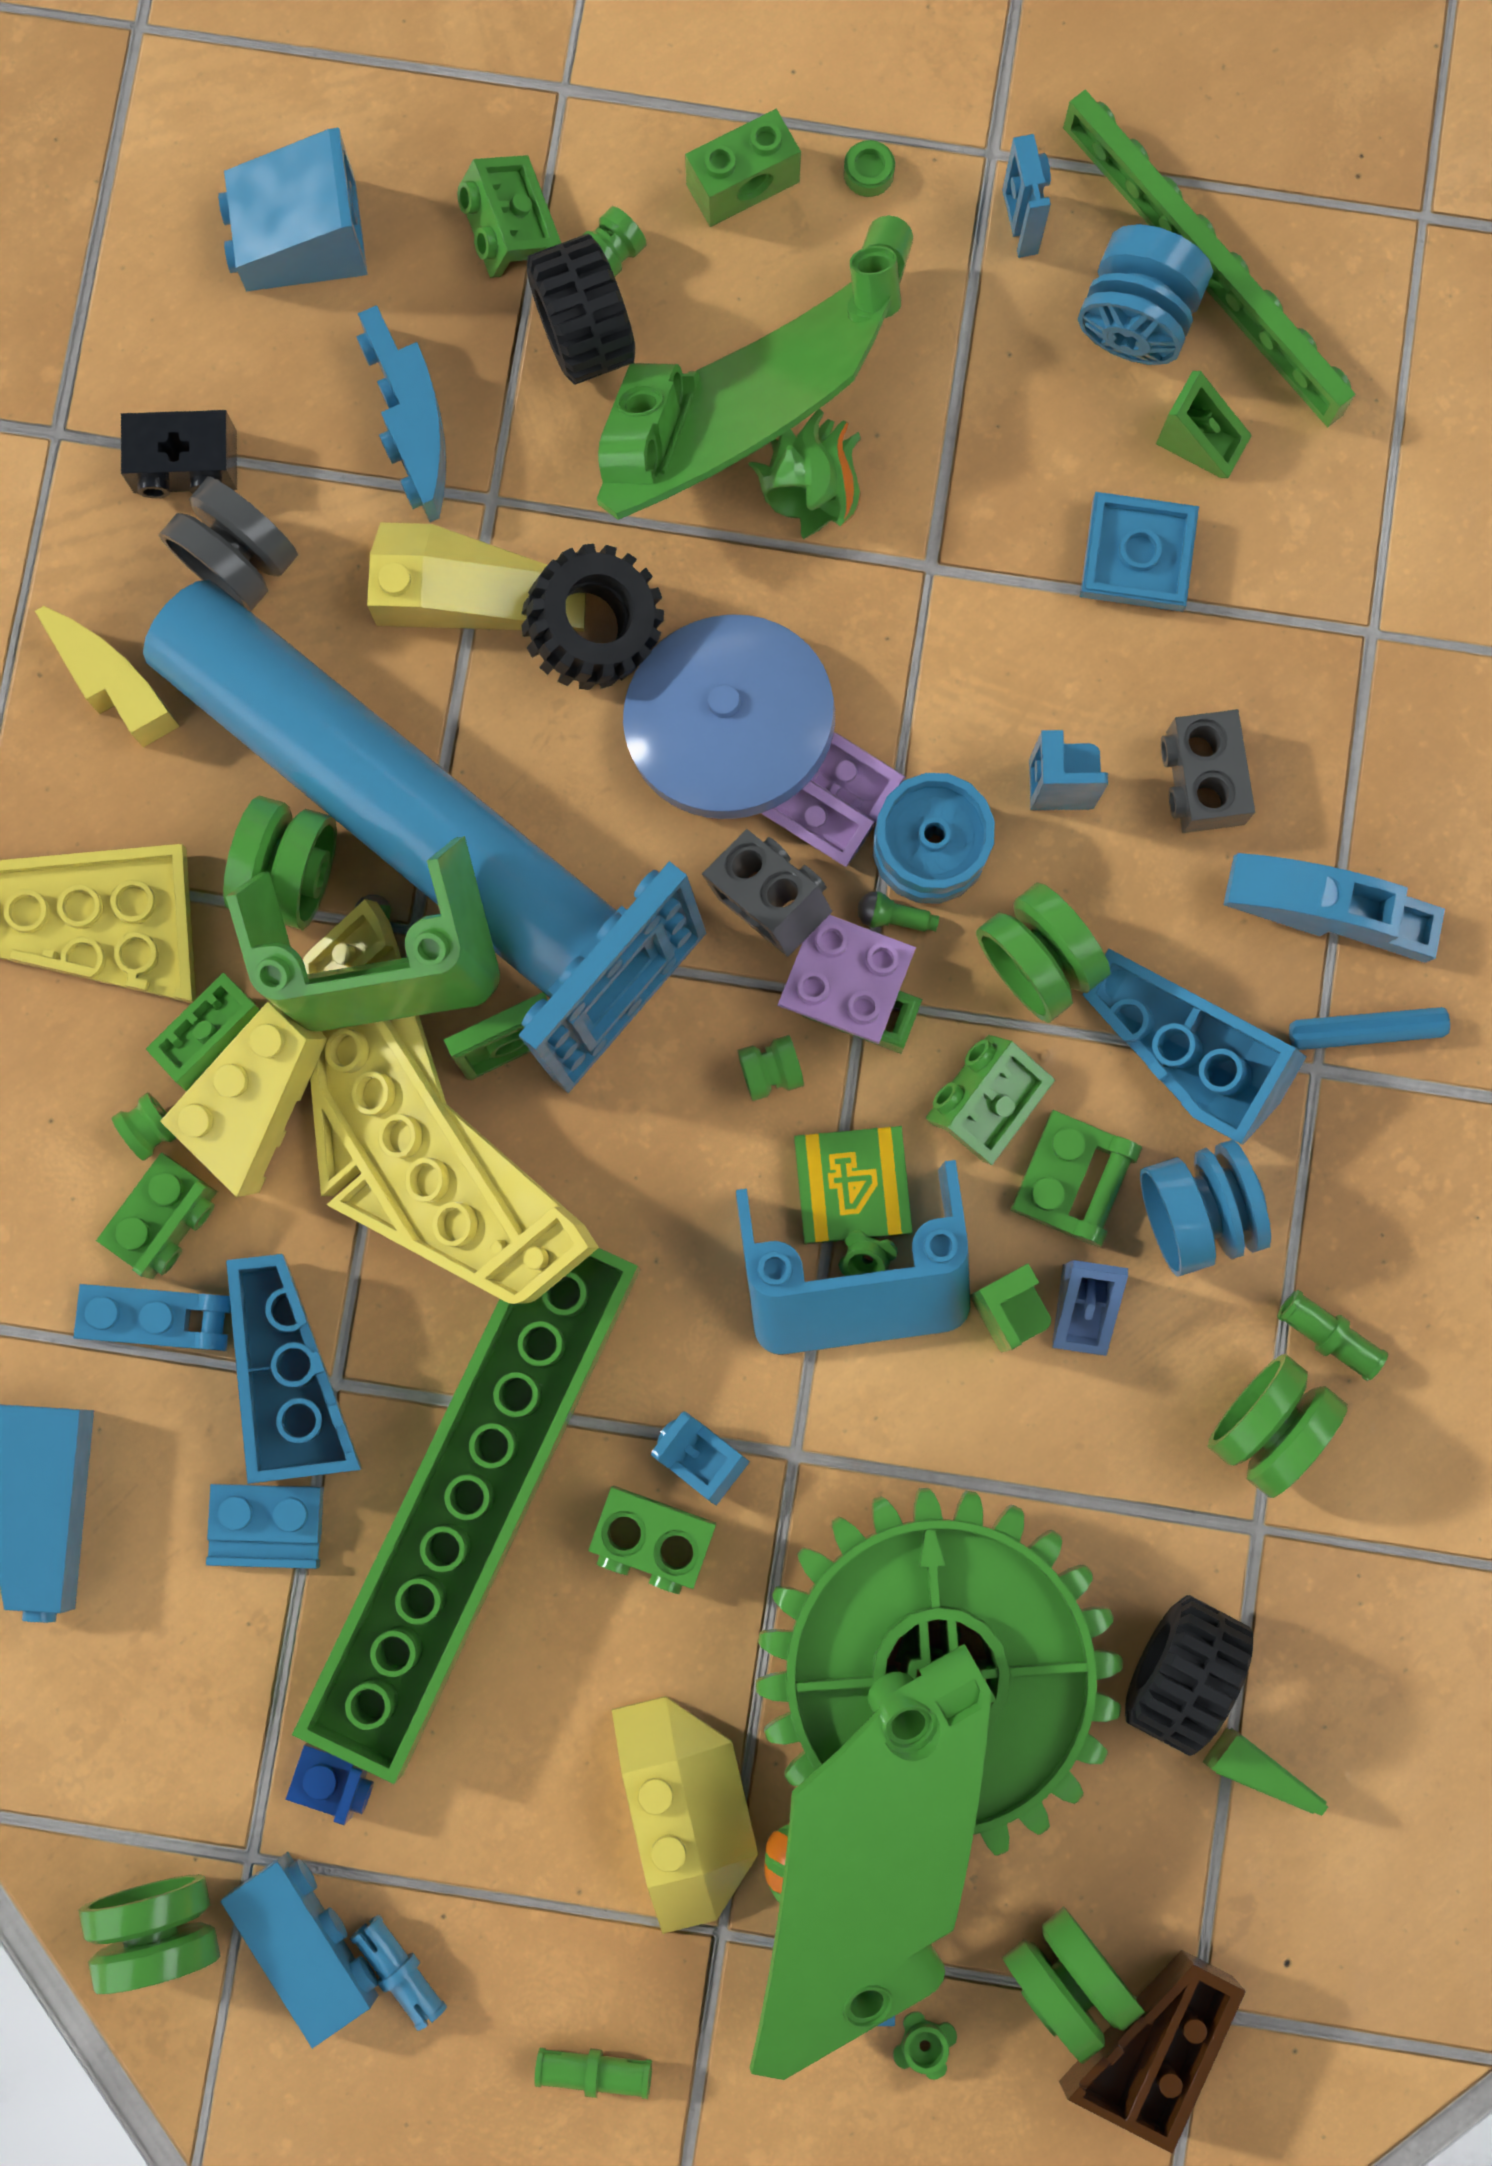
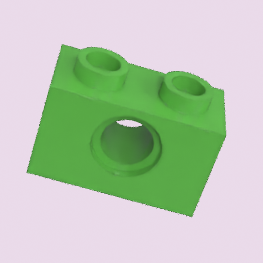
M776 108L686 153V185L708 225L712 227L799 183L801 150Z

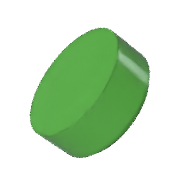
M866 140L855 144L849 149L844 161V180L854 193L864 197H874L884 193L891 186L895 172V159L887 146L878 141Z

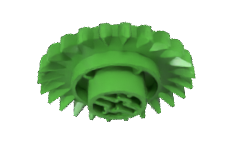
M929 1488L918 1489L914 1502L913 1521L902 1523L897 1511L887 1499L882 1496L874 1498L872 1501V1519L875 1533L865 1538L854 1525L838 1516L832 1520L831 1526L835 1541L842 1553L840 1556L832 1561L823 1554L806 1547H802L797 1553L802 1568L814 1583L809 1593L785 1586H776L772 1593L775 1603L783 1612L795 1619L792 1630L769 1629L759 1633L758 1643L761 1648L771 1655L787 1661L786 1671L770 1673L756 1679V1692L760 1696L772 1701L789 1702L790 1712L775 1718L764 1727L766 1738L774 1744L801 1743L804 1751L792 1760L784 1772L789 1784L798 1786L837 1752L873 1715L868 1702L869 1690L873 1683L881 1676L891 1672H899L895 1665L886 1666L887 1659L898 1639L913 1628L915 1651L904 1653L900 1670L916 1679L917 1669H921L931 1663L928 1622L939 1619L943 1655L958 1647L956 1622H960L974 1630L982 1640L987 1659L973 1660L984 1679H986V1683L996 1699L990 1706L985 1763L973 1835L980 1833L986 1846L994 1855L1004 1854L1009 1850L1010 1837L1007 1823L1019 1818L1028 1829L1037 1835H1041L1050 1827L1048 1814L1042 1804V1801L1050 1793L1063 1801L1073 1804L1082 1798L1084 1792L1077 1779L1069 1771L1076 1760L1087 1764H1102L1105 1762L1108 1755L1107 1749L1088 1732L1092 1721L1108 1722L1118 1719L1121 1705L1106 1694L1097 1692V1680L1111 1677L1120 1672L1123 1668V1659L1115 1652L1094 1649L1092 1638L1102 1634L1111 1626L1114 1619L1113 1614L1109 1608L1104 1606L1080 1609L1076 1602L1087 1591L1093 1580V1574L1087 1566L1077 1565L1068 1568L1060 1574H1057L1051 1568L1058 1558L1062 1546V1538L1058 1533L1048 1530L1037 1537L1028 1547L1020 1543L1024 1529V1513L1021 1508L1015 1505L1007 1506L999 1515L992 1529L983 1526L981 1499L973 1491L966 1490L962 1494L953 1520L943 1519L940 1504L935 1494Z

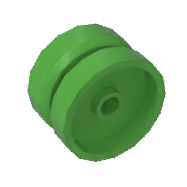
M260 795L252 799L241 817L229 850L223 887L225 907L229 909L226 900L228 894L258 873L270 871L285 926L303 931L309 926L317 913L330 877L336 849V820L330 815L309 809H304L292 818L290 807L284 802Z
M1036 883L1016 898L1013 903L1015 917L998 912L977 929L976 936L988 961L1012 993L1040 1020L1050 1023L1073 1004L1071 988L1087 994L1111 974L1101 946L1076 912L1048 886Z
M1282 1354L1271 1361L1242 1391L1216 1426L1207 1446L1228 1465L1241 1464L1251 1458L1248 1463L1247 1480L1269 1498H1275L1283 1493L1311 1466L1335 1435L1348 1409V1404L1326 1386L1313 1388L1304 1394L1307 1387L1308 1371L1287 1354Z
M201 1874L185 1875L143 1884L99 1898L78 1909L83 1938L86 1941L94 1944L113 1943L99 1950L88 1961L93 1991L96 1994L120 1993L160 1984L203 1969L221 1957L215 1927L202 1922L187 1923L198 1918L210 1906L205 1876Z
M1062 1907L1042 1924L1043 1937L1059 1960L1052 1964L1035 1943L1025 1939L1005 1954L1002 1959L1023 1989L1021 1994L1041 2022L1054 2037L1057 2035L1081 2064H1084L1105 2047L1104 2034L1088 2012L1091 2007L1095 2006L1113 2028L1122 2031L1141 2017L1145 2011L1067 1909Z

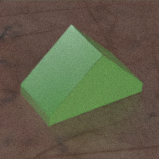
M1192 371L1167 416L1156 444L1219 478L1228 479L1252 435L1201 371Z

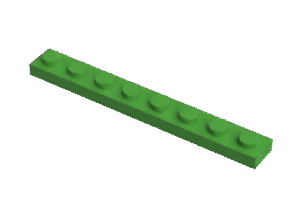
M1086 89L1069 102L1063 129L1149 226L1160 227L1181 235L1198 246L1209 258L1213 273L1206 291L1327 428L1341 418L1356 395L1352 391L1350 381L1344 372L1335 366L1331 367L1317 351V346L1312 336L1306 330L1297 328L1283 313V307L1279 299L1271 291L1263 290L1251 277L1248 266L1242 257L1235 252H1229L1220 242L1210 221L1201 214L1196 215L1183 200L1182 193L1177 184L1171 178L1163 177L1150 163L1144 147L1137 140L1129 139L1119 128L1109 107L1103 102H1096Z

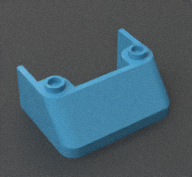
M956 1160L945 1161L938 1169L945 1217L929 1220L916 1231L912 1240L914 1267L807 1282L804 1280L801 1258L790 1245L779 1241L754 1244L747 1189L736 1190L754 1332L759 1344L770 1353L785 1355L944 1333L960 1327L970 1312L968 1239Z

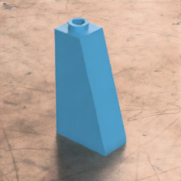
M0 1404V1590L4 1610L23 1611L22 1621L56 1622L57 1613L75 1609L94 1410Z

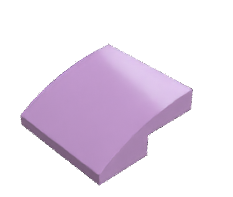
M834 732L826 758L810 782L788 801L761 814L847 867L876 825L877 817L886 797L905 780L906 776Z

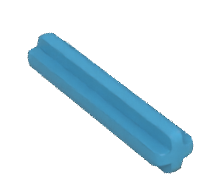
M1443 1007L1295 1020L1289 1025L1291 1046L1298 1050L1442 1038L1450 1033L1449 1013Z

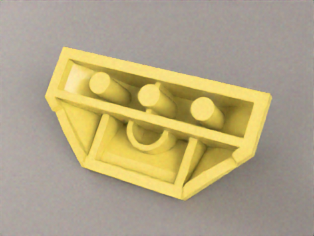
M667 1696L612 1709L622 1778L647 1888L662 1934L717 1921L758 1856L733 1741L680 1707L679 1704Z

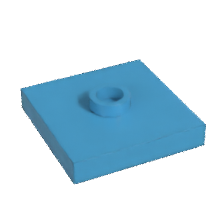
M1095 492L1092 501L1080 597L1183 612L1187 605L1199 506Z

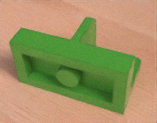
M1029 1263L970 1295L973 1304L1001 1353L1022 1345L1026 1340L1048 1329L1051 1324V1317L1034 1288L1035 1285L1039 1284V1281Z

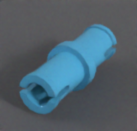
M377 1915L370 1919L369 1926L366 1923L362 1925L351 1936L350 1940L353 1944L357 1945L380 1978L377 1984L382 1991H390L413 2021L414 2027L417 2031H420L428 2026V2019L431 2023L434 2022L445 2011L447 2005L444 2001L440 2000L417 1967L420 1961L415 1954L410 1953L407 1955L384 1924L383 1918Z

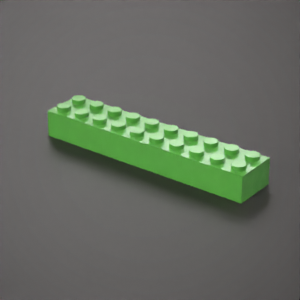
M598 1248L537 1300L531 1303L511 1304L499 1299L292 1733L293 1736L392 1784H395L402 1777L640 1272V1268L637 1265Z

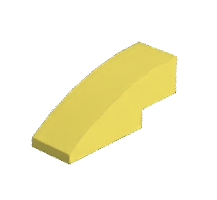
M42 606L35 610L36 615L85 699L99 714L115 706L128 730L142 747L180 727L148 682L125 657L106 641L73 619L48 607Z

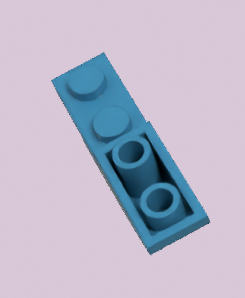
M376 305L358 313L364 333L356 336L368 365L371 366L378 363L385 377L377 381L389 408L381 412L387 431L379 434V437L390 462L394 464L401 461L407 472L408 477L401 479L400 482L412 509L422 506L429 522H433L440 518L446 480V444L440 409L429 371L418 343L415 342L398 350Z
M1237 853L1233 856L1223 904L1224 906L1319 937L1332 932L1423 963L1436 959L1445 908L1406 896L1408 887L1383 879L1316 863Z

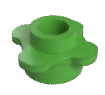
M854 1230L845 1239L848 1247L846 1256L840 1259L838 1266L841 1273L845 1276L886 1271L889 1268L890 1261L897 1257L898 1249L890 1240L879 1241L875 1238L867 1237L863 1231ZM869 1255L872 1257L873 1261H869L865 1259L863 1256Z
M915 2011L907 2014L903 2020L905 2032L901 2044L897 2045L893 2050L895 2063L902 2069L911 2067L918 2073L926 2074L929 2079L935 2080L943 2077L947 2071L946 2062L949 2056V2047L953 2046L957 2041L955 2028L948 2022L936 2024L925 2020L921 2012ZM923 2040L930 2042L928 2050L920 2049L919 2046Z

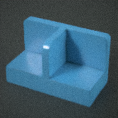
M1041 730L1029 758L1030 810L1094 809L1108 785V773L1101 772L1099 748L1091 743L1064 744L1063 730Z

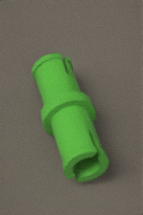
M1299 1290L1294 1291L1286 1299L1278 1312L1277 1318L1286 1322L1316 1343L1315 1350L1323 1356L1333 1355L1360 1374L1366 1381L1372 1380L1387 1360L1388 1352L1383 1349L1381 1350L1351 1329L1348 1319L1342 1315L1334 1317L1304 1296Z
M540 2047L536 2060L534 2083L535 2087L547 2086L583 2090L585 2097L597 2098L598 2092L648 2099L652 2077V2060L603 2056L601 2049L591 2048L589 2054L546 2050V2048Z

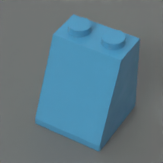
M339 128L327 129L224 171L227 192L218 194L223 223L224 225H231L232 240L224 242L225 255L230 273L238 272L246 292L368 275L356 180Z

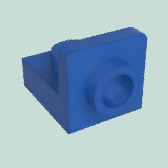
M306 1743L303 1746L285 1800L335 1816L333 1822L345 1825L353 1817L354 1812L363 1814L371 1795L374 1781L365 1779L367 1771Z

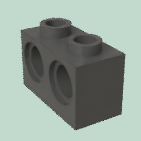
M1239 710L1175 717L1166 731V735L1161 737V756L1164 766L1172 767L1175 786L1169 789V805L1172 817L1174 819L1180 818L1182 833L1245 825L1255 814V806ZM1194 737L1205 739L1211 745L1213 755L1203 757L1195 754L1189 746V739ZM1200 788L1214 790L1220 797L1221 807L1208 808L1204 806L1198 799L1197 790Z
M746 829L702 875L718 900L789 957L833 912L822 893L827 887L821 878L809 867L803 865L798 870L790 864V856L774 839L768 837L763 842ZM758 872L756 875L749 878V876H751L753 873ZM794 900L790 905L783 907L787 902Z

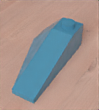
M1108 948L1105 956L1109 962L1111 974L1087 994L1083 993L1082 995L1145 1062L1152 1073L1174 1094L1193 1118L1244 1145L1281 1103L1307 1056L1284 1041Z

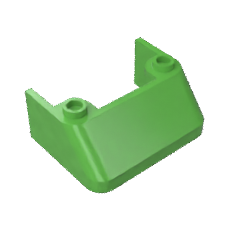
M465 836L452 839L427 860L441 914L423 917L410 927L405 937L406 958L307 974L301 956L290 945L270 871L258 873L226 896L248 976L253 987L292 1020L310 1031H325L474 1007L484 1003L499 985L500 970Z

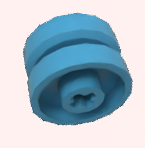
M924 773L904 780L886 797L876 821L873 835V858L881 878L896 894L916 903L941 904L962 896L978 881L994 845L995 820L987 800L971 783L948 773ZM934 834L942 839L939 843H931L928 840Z

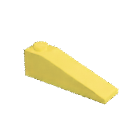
M380 522L370 552L367 606L376 626L522 630L521 625L526 620V615L522 614L523 604L529 596L530 588L547 564L434 524ZM575 593L569 595L566 599V615L570 625L576 632L585 631L586 593Z

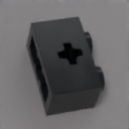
M226 410L121 413V475L133 493H138L147 498H164L169 496L170 492L190 491L193 494L208 476L219 480L233 490H237V430Z

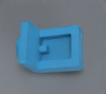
M686 1411L682 1412L676 1420L671 1421L663 1428L658 1437L657 1445L651 1452L652 1457L673 1471L716 1506L750 1462Z

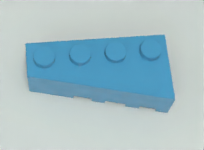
M283 1254L226 1260L247 1484L361 1470L360 1461L286 1258Z

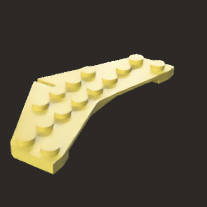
M364 899L307 952L303 962L307 974L400 959L401 956L391 923L377 902ZM419 1015L320 1031L327 1038V1042L311 1075L310 1082L321 1196L334 1197L326 1205L511 1304L531 1303L537 1300L599 1248L586 1226L446 1104Z

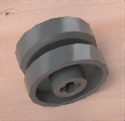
M208 476L189 498L193 511L201 521L188 514L177 513L160 532L159 537L169 550L201 580L214 582L251 612L268 592L266 582L258 570L268 575L279 577L295 560L298 553L287 537L250 502L219 480Z

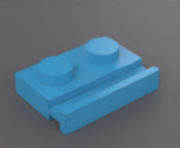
M1034 134L1013 138L1002 188L1013 237L1020 236L1017 247L1018 258L1038 254L1051 205L1049 197L1044 198L1043 194L1044 187L1049 186L1051 182L1050 165L1046 153H1038Z
M210 1484L207 1534L209 1548L206 1565L319 1568L324 1487Z

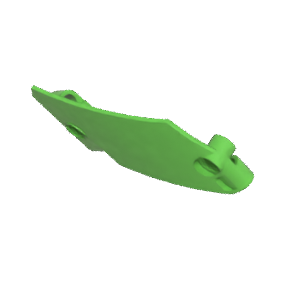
M887 215L875 219L868 228L862 249L853 254L850 259L852 282L793 321L696 371H689L688 374H683L679 364L631 363L599 442L598 462L603 483L597 496L598 505L619 520L661 502L717 474L759 450L795 427L849 386L858 375L875 342L884 319L894 315L901 307L900 283L913 244V233L910 226L904 220L895 216Z
M965 1644L919 1669L921 1676L916 1679L903 1672H891L877 1679L871 1686L868 1694V1702L873 1715L837 1752L792 1791L778 1921L763 2007L749 2067L751 2074L785 2080L930 1996L939 1988L944 1980L945 1967L932 1943L952 1932L955 1927L978 1811L985 1763L991 1703L996 1701Z

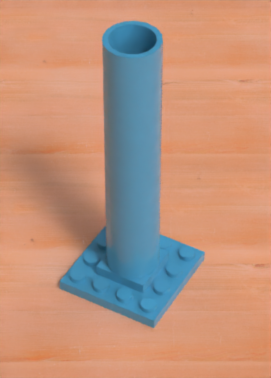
M210 580L196 581L180 590L165 604L153 620L145 637L143 648L146 663L437 905L438 902L427 860L452 839L465 836L495 953L550 998L548 1001L545 999L539 1000L526 1013L522 1020L524 1029L520 1032L519 1037L550 1078L567 1093L574 1088L707 934L688 877L669 861L660 872L653 870L648 873L634 892V897L637 899L628 909L621 905L618 910H615Z

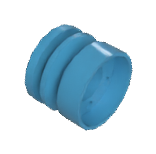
M1143 224L1127 225L1119 228L1112 233L1098 268L1099 277L1092 281L1087 298H1085L1077 320L1082 331L1096 345L1113 355L1131 362L1161 365L1176 360L1193 322L1192 313L1198 310L1212 276L1213 269L1210 260L1198 246L1181 235L1166 229Z
M1234 1140L1216 1145L1215 1154L1208 1148L1195 1152V1177L1192 1176L1186 1164L1179 1157L1141 1169L1140 1183L1147 1215L1161 1253L1176 1277L1215 1265L1216 1247L1214 1239L1218 1241L1224 1253L1231 1260L1244 1256L1245 1247L1252 1253L1270 1248L1271 1229L1265 1196L1247 1156L1240 1145Z

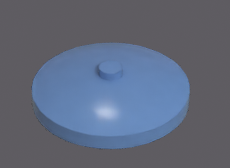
M714 616L695 621L671 633L651 650L650 655L639 665L629 684L623 710L624 735L629 752L642 778L653 791L671 805L688 813L707 818L736 819L766 812L788 801L803 789L818 772L830 749L834 735V697L828 675L820 659L811 647L791 630L778 623L755 616Z

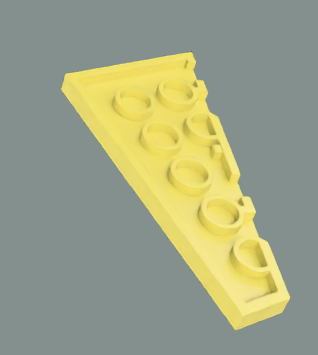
M183 844L0 860V959L193 1003L196 1000L187 848Z

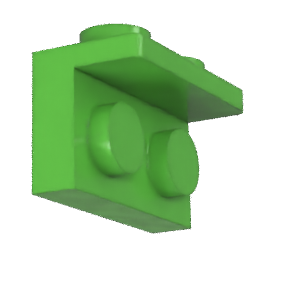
M528 155L473 159L458 186L457 198L459 207L467 215L472 228L477 255L484 261L490 278L501 277L508 264L512 261L527 260L528 255L561 244Z
M222 973L146 1050L171 1078L187 1091L260 1011V1008L225 973Z
M988 1035L969 1050L965 1057L964 1067L951 1083L946 1084L936 1094L933 1100V1108L926 1116V1119L932 1125L950 1133L982 1162L993 1165L1054 1083L1055 1079L1013 1041Z
M160 1153L96 1241L132 1266V1270L141 1277L154 1279L157 1273L164 1275L180 1257L182 1249L178 1245L190 1228L194 1231L198 1230L211 1215L215 1205L210 1201L218 1191L166 1154Z

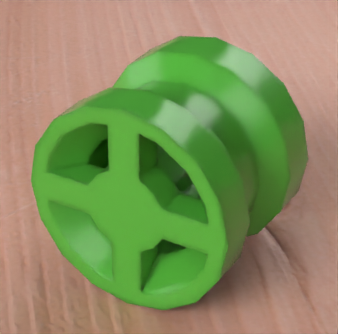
M148 1092L139 1098L137 1107L129 1112L120 1111L112 1117V1122L123 1140L142 1161L151 1157L154 1147L161 1142H172L176 1139L160 1122L167 1112Z

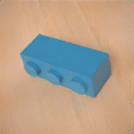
M286 1852L231 1890L220 1902L313 2049L369 2010L378 1997L374 1989L378 1984L376 1975L369 1963L362 1956L355 1959L343 1940L347 1937V1931L338 1914L330 1907L324 1910L313 1891L317 1888V1884L307 1865L300 1859L294 1862L289 1852Z

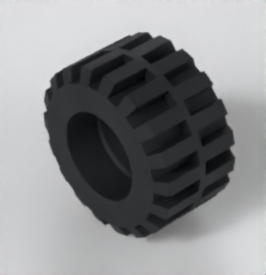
M585 234L528 255L527 276L546 335L564 375L576 385L634 363L635 341L626 307L609 262L596 240L590 234Z
M583 544L576 553L573 548L562 552L556 561L553 559L544 568L530 588L529 596L523 604L522 614L526 615V620L521 625L523 637H531L532 642L527 647L531 657L533 658L540 654L544 662L539 668L547 675L553 669L560 673L557 682L569 686L575 680L579 681V689L590 690L595 684H599L602 689L612 686L618 679L622 681L650 655V650L658 643L661 632L657 630V627L664 621V610L656 609L655 606L662 599L659 587L649 588L647 583L653 576L647 568H644L639 573L633 567L637 560L634 556L627 553L623 559L616 557L617 547L605 545L600 552H596L595 544ZM575 593H590L606 601L614 611L617 619L618 634L616 640L609 643H595L581 637L568 621L566 615L567 597Z
M1190 1595L1180 1599L1161 1619L1139 1659L1126 1696L1125 1721L1188 1756L1195 1755L1217 1734L1237 1700L1252 1659L1253 1630L1244 1623Z

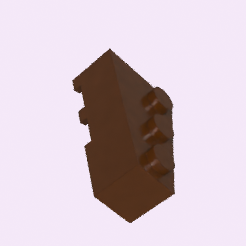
M1181 1950L1136 1998L1145 2013L1124 2031L1110 2026L1103 2033L1105 2047L1084 2064L1077 2061L1059 2080L1067 2100L1173 2154L1245 1995V1989L1232 1975Z

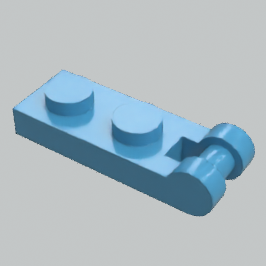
M80 1284L73 1338L226 1351L228 1335L223 1334L225 1313H231L230 1296ZM191 1310L203 1311L201 1332L189 1331Z

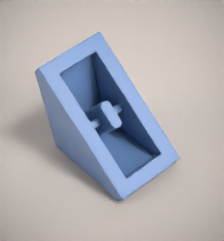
M1076 1260L1063 1264L1053 1334V1348L1107 1356L1128 1278V1268Z

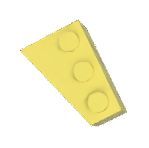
M267 1002L160 1122L236 1197L260 1193L266 1179L264 1177L265 1171L276 1147H280L287 1132L284 1130L296 1102L300 1101L327 1042V1038L320 1031L305 1029L274 1004Z

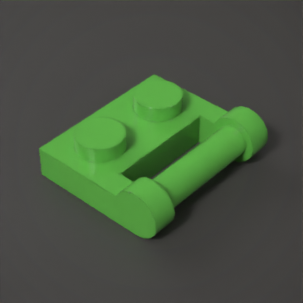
M1052 1110L1010 1210L1078 1240L1102 1247L1108 1233L1103 1228L1130 1163L1137 1162L1142 1147L1133 1141L1109 1134ZM1095 1149L1109 1154L1110 1157L1084 1220H1079L1070 1216L1069 1212Z

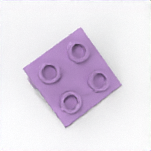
M829 915L802 942L778 1006L879 1044L916 947Z

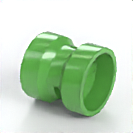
M611 206L599 218V227L595 231H586L583 234H590L600 245L614 277L622 271V262L627 257L634 258L647 246L645 236L638 225L624 211L615 206Z
M790 1035L773 1039L771 1045L765 1047V1052L763 1053L753 1045L737 1050L752 1101L768 1097L772 1090V1085H775L776 1088L782 1087L788 1091L804 1086L801 1068Z

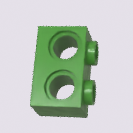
M612 1486L588 1551L599 1555L596 1564L605 1569L628 1575L630 1567L651 1574L649 1584L668 1592L680 1594L682 1586L694 1589L716 1522L617 1486ZM619 1517L632 1518L640 1527V1540L638 1544L631 1548H621L611 1539V1524ZM682 1536L691 1543L693 1558L688 1564L674 1567L666 1563L662 1557L661 1548L667 1538Z

